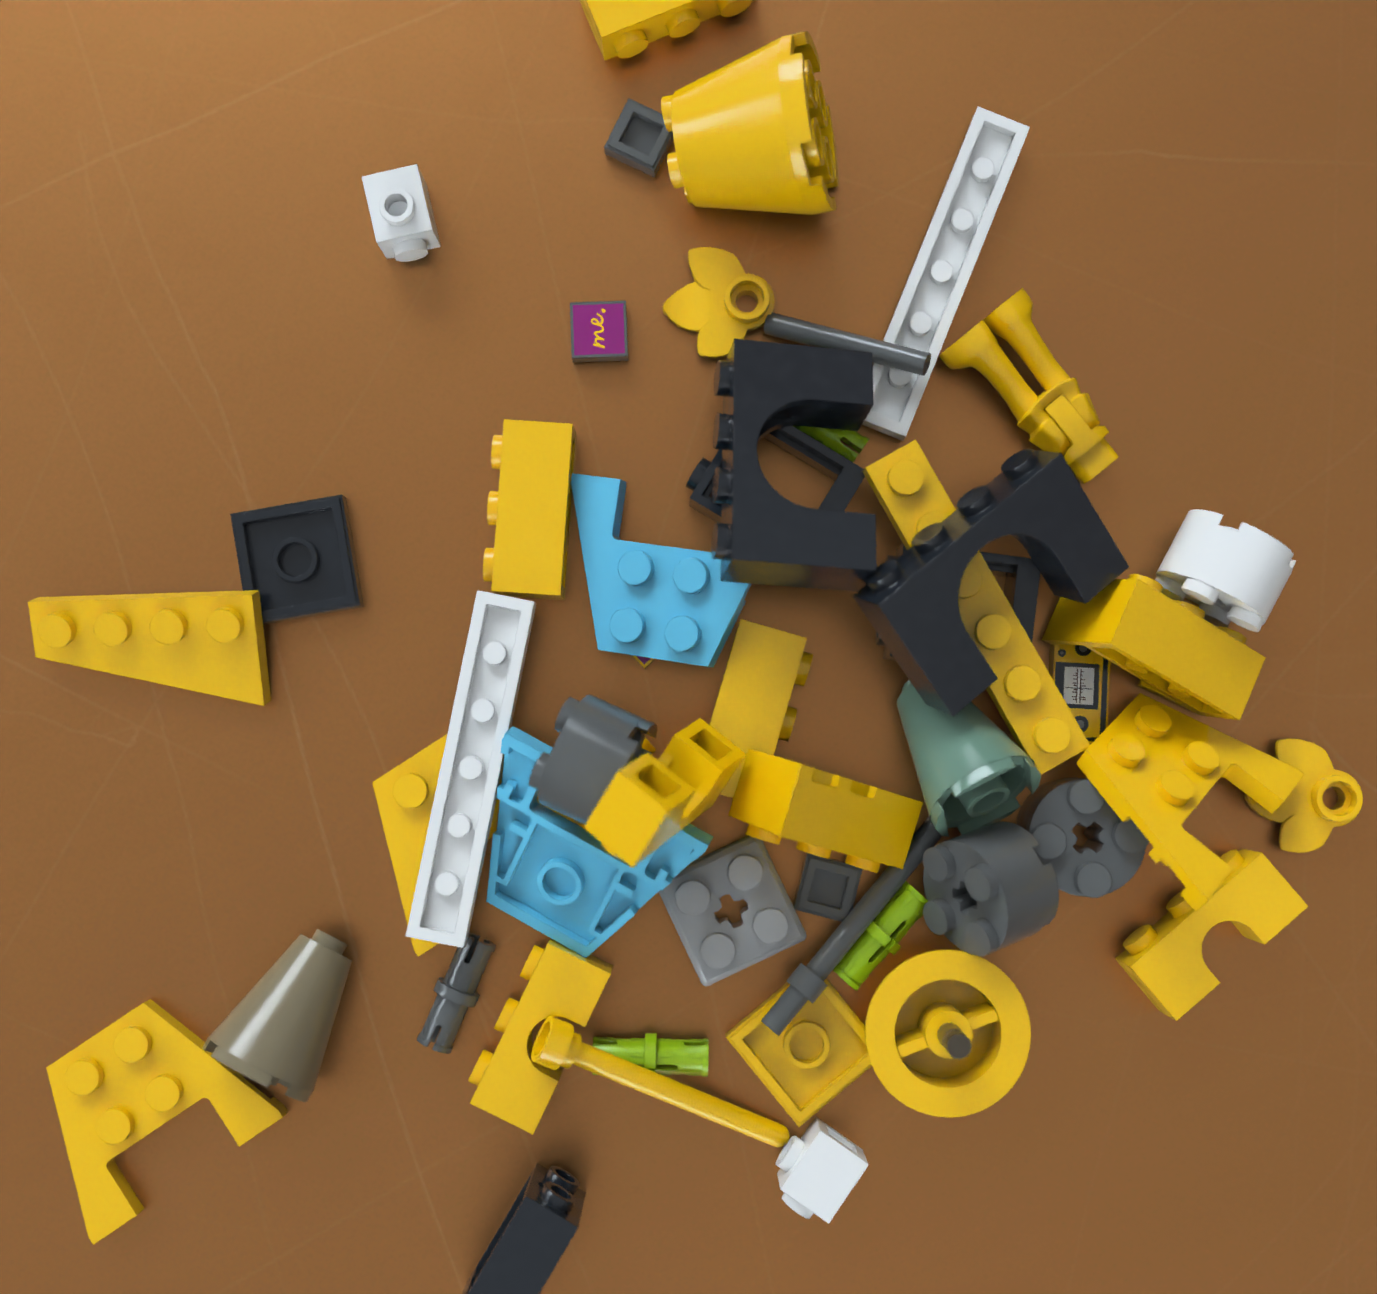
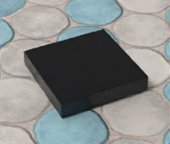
M336 495L230 514L243 591L259 590L263 625L364 607L345 496Z

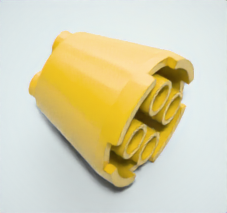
M808 31L782 36L676 90L673 95L662 97L661 110L664 124L668 132H673L676 151L668 153L667 156L669 176L675 189L684 187L685 196L689 204L704 208L815 215L837 209L835 197H830L828 194V188L839 186L830 105H826L822 83L820 80L815 81L814 73L821 72V64L815 44Z

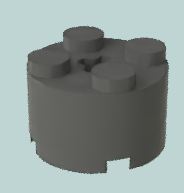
M591 694L585 696L581 701L569 697L563 704L555 722V730L560 732L553 749L550 754L543 752L539 756L531 771L528 784L539 790L538 801L540 804L585 825L617 772L647 752L649 754L652 753L643 749L642 745L645 734L656 739L657 724Z
M1068 777L1042 784L1033 795L1031 793L1026 798L1017 815L1016 825L1027 830L1040 844V846L1033 849L1042 865L1051 863L1057 877L1059 890L1076 896L1098 898L1122 887L1137 872L1149 843L1148 839L1131 818L1125 822L1121 821L1087 778ZM1075 825L1087 827L1084 831L1087 840L1083 846L1075 844L1077 837L1072 832Z
M999 821L946 840L927 849L923 854V884L925 896L928 900L923 907V917L926 925L934 934H944L962 951L980 957L994 953L1036 934L1043 926L1050 924L1053 920L1059 903V888L1051 863L1042 865L1033 849L1040 846V844L1024 828L1011 822Z

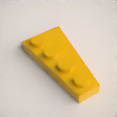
M259 590L37 597L28 602L36 658L265 706L271 701Z

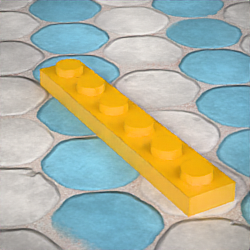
M916 439L870 464L862 471L907 550L912 547L911 541L918 532L934 523H941L956 511ZM978 551L968 564L959 588L961 619L970 637L998 678L986 689L1017 745L1035 762V766L1042 775L1086 750L1090 744L982 554Z

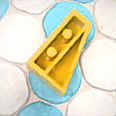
M1130 574L1128 579L1113 580L1086 604L1060 597L1043 635V641L1059 647L1061 644L1083 645L1109 660L1110 665L1114 663L1140 679L1138 686L1200 716L1233 720L1241 719L1266 658L1245 645L1247 638L1244 635L1230 628L1212 625L1204 620L1206 613L1201 608L1184 601L1170 599L1161 593L1163 586L1159 582L1139 574ZM1096 654L1093 662L1103 667Z
M749 748L728 816L748 823L746 835L778 845H780L782 837L798 841L796 849L826 859H830L832 851L847 854L844 863L878 873L880 864L903 869L923 802Z

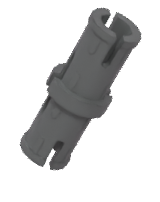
M469 932L467 945L464 948L457 947L445 978L439 977L433 989L437 993L436 999L423 1029L419 1032L416 1039L423 1046L428 1047L430 1042H435L432 1050L445 1054L451 1053L454 1040L468 1007L476 1006L480 994L476 989L491 954L496 949V944L488 939L480 942L481 936Z

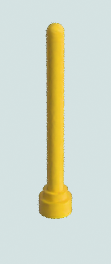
M549 1016L542 1024L536 1036L531 1060L542 1066L557 1070L560 1066L569 1069L573 1064L771 1146L783 1147L789 1141L790 1134L786 1126L582 1042V1036L574 1032V1026L570 1023Z

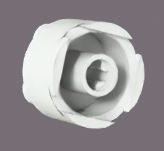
M1201 509L1188 511L1156 572L1155 581L1163 586L1161 593L1174 600L1183 601L1184 598H1187L1198 604L1199 608L1206 613L1204 620L1214 625L1227 628L1230 622H1233L1247 630L1259 632L1262 625L1266 623L1297 560H1291L1294 553L1274 537L1244 522L1241 523L1239 529L1219 526L1224 516L1222 514Z

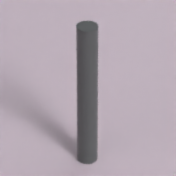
M773 312L767 315L764 324V333L767 335L813 347L872 352L873 363L922 376L927 373L930 365V353Z

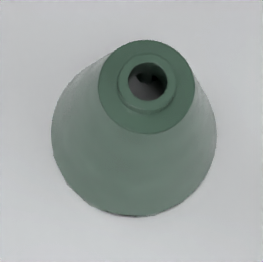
M910 680L903 685L902 693L896 703L930 820L941 836L949 837L947 828L957 827L962 835L1001 821L1021 807L1015 797L1026 786L1033 795L1039 787L1042 776L1035 766V762L975 704L970 702L953 717L926 705Z

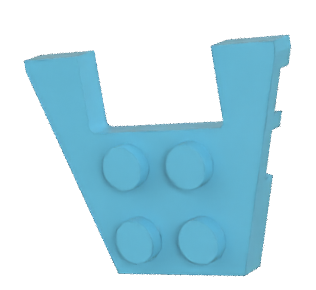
M572 473V493L598 650L714 667L746 603L744 599L752 584L721 581V560L712 559L711 552L620 540L619 535L627 482L615 478Z
M513 726L505 733L501 745L504 762L502 782L497 786L496 798L500 800L497 830L493 833L486 902L587 958L629 921L655 894L667 887L674 877L692 861H696L704 854L713 836L692 824H688L641 862L631 867L623 859L608 853L603 848L601 842L586 829L538 803L537 796L539 790L528 784L530 774L539 756L543 752L550 754L553 747Z

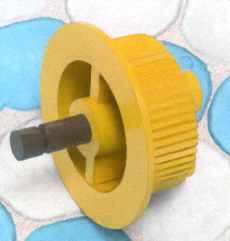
M951 949L933 950L905 960L882 980L868 1007L865 1021V1043L875 1074L888 1092L909 1108L926 1115L944 1118L962 1117L978 1113L992 1106L1015 1085L1028 1059L1031 1043V1025L1025 1002L1019 990L1001 969L980 956L964 951Z

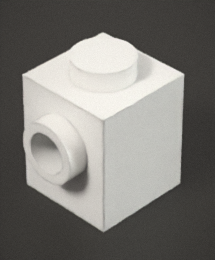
M417 164L362 176L376 243L387 259L395 258V260L401 262L414 261L425 257L429 249L441 247L427 184Z
M815 1117L801 1139L795 1135L789 1139L776 1160V1166L780 1168L777 1172L780 1190L784 1192L781 1197L782 1200L802 1217L810 1219L813 1214H816L829 1224L869 1165L863 1149Z

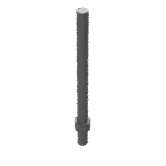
M930 817L924 821L913 835L903 869L888 865L806 966L800 963L786 980L790 986L761 1020L777 1036L783 1032L807 1001L813 1004L828 986L824 980L923 861L924 852L934 847L942 836L935 829Z

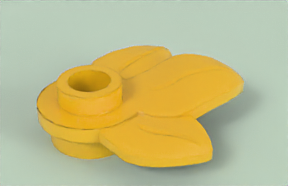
M713 247L693 248L688 251V261L695 282L687 284L671 295L662 306L663 312L678 327L692 332H699L697 338L699 356L708 358L723 357L729 354L734 339L744 340L747 331L758 329L765 324L767 315L772 314L774 310V293L766 280L760 276L745 273L741 263L733 253ZM748 295L756 300L757 306L750 312H743L737 307L736 301L741 296Z
M1281 739L1275 743L1276 759L1297 768L1305 775L1273 814L1246 794L1244 795L1245 800L1258 815L1270 821L1282 823L1279 831L1281 850L1295 853L1310 852L1325 844L1333 827L1346 825L1357 817L1363 803L1362 791L1358 782L1351 775L1344 771L1334 770L1327 752L1320 746L1301 739ZM1330 787L1336 791L1338 796L1337 803L1332 808H1328L1323 802V794Z

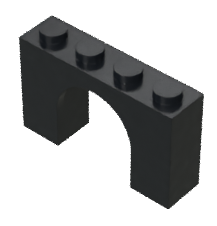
M734 339L726 361H717L714 376V395L723 396V414L717 413L714 422L713 447L714 449L722 450V468L716 467L714 472L712 501L714 504H722L721 523H715L713 528L711 555L712 559L721 560V581L858 592L867 584L866 577L874 575L877 571L876 514L812 509L787 500L765 478L758 461L757 442L766 434L787 426L858 431L873 407L872 352Z
M1025 449L1009 457L1001 466L1002 473L986 486H979L963 495L956 504L958 508L941 523H934L918 532L911 541L912 547L896 560L887 561L879 565L874 575L866 577L867 584L853 595V598L926 705L954 717L998 679L967 632L959 611V588L963 574L975 554L989 542L1002 536L1012 535L1027 550L1055 596L1085 604L1129 568V565L1061 453Z

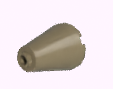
M319 929L315 931L312 939L300 934L213 1031L202 1049L211 1052V1057L236 1072L266 1087H269L270 1084L276 1086L277 1083H280L288 1088L285 1093L286 1096L307 1102L316 1085L352 960L342 955L347 944Z

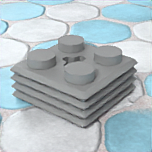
M749 835L691 862L673 878L667 887L659 891L703 986H710L804 941L807 936L763 841ZM730 894L734 901L742 899L746 901L747 906L740 910L741 920L731 923L728 917L719 919L715 915V912L722 908L720 898L724 895Z

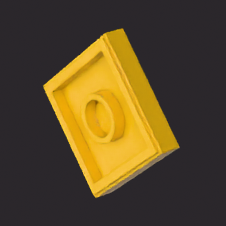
M827 978L824 982L828 986L813 1004L807 1001L779 1036L762 1023L761 1020L790 986L788 982L725 1033L727 1040L798 1127L803 1125L872 1067L865 1043V1024Z

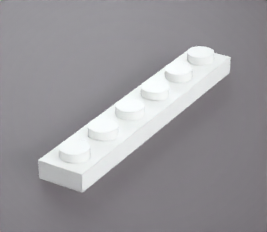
M979 106L977 107L883 339L885 342L930 353L929 368L927 373L922 376L874 363L873 407L862 425L902 441L905 439L1030 129L1029 126Z
M477 590L406 937L464 948L467 945L497 799V786L500 784L503 770L504 754L501 753L502 739L512 726L537 604L534 601Z

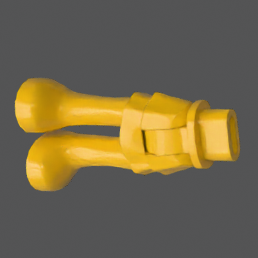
M1022 287L942 352L939 357L952 370L973 367L985 376L999 392L1016 417V426L1030 434L1029 441L1043 451L1057 452L1064 455V459L1081 483L1085 484L1119 456L1104 438L1109 433V430L1105 426L1100 425L1099 417L1089 393H1081L1077 378H1070L1055 360L1032 321L1033 302ZM994 334L1004 339L1019 355L1045 390L1043 393L1037 396L1000 347Z

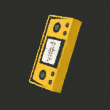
M1050 644L1049 674L1089 744H1092L1108 727L1110 661L1083 645L1061 644L1059 647L1055 644ZM1095 655L1098 656L1103 667L1093 662Z

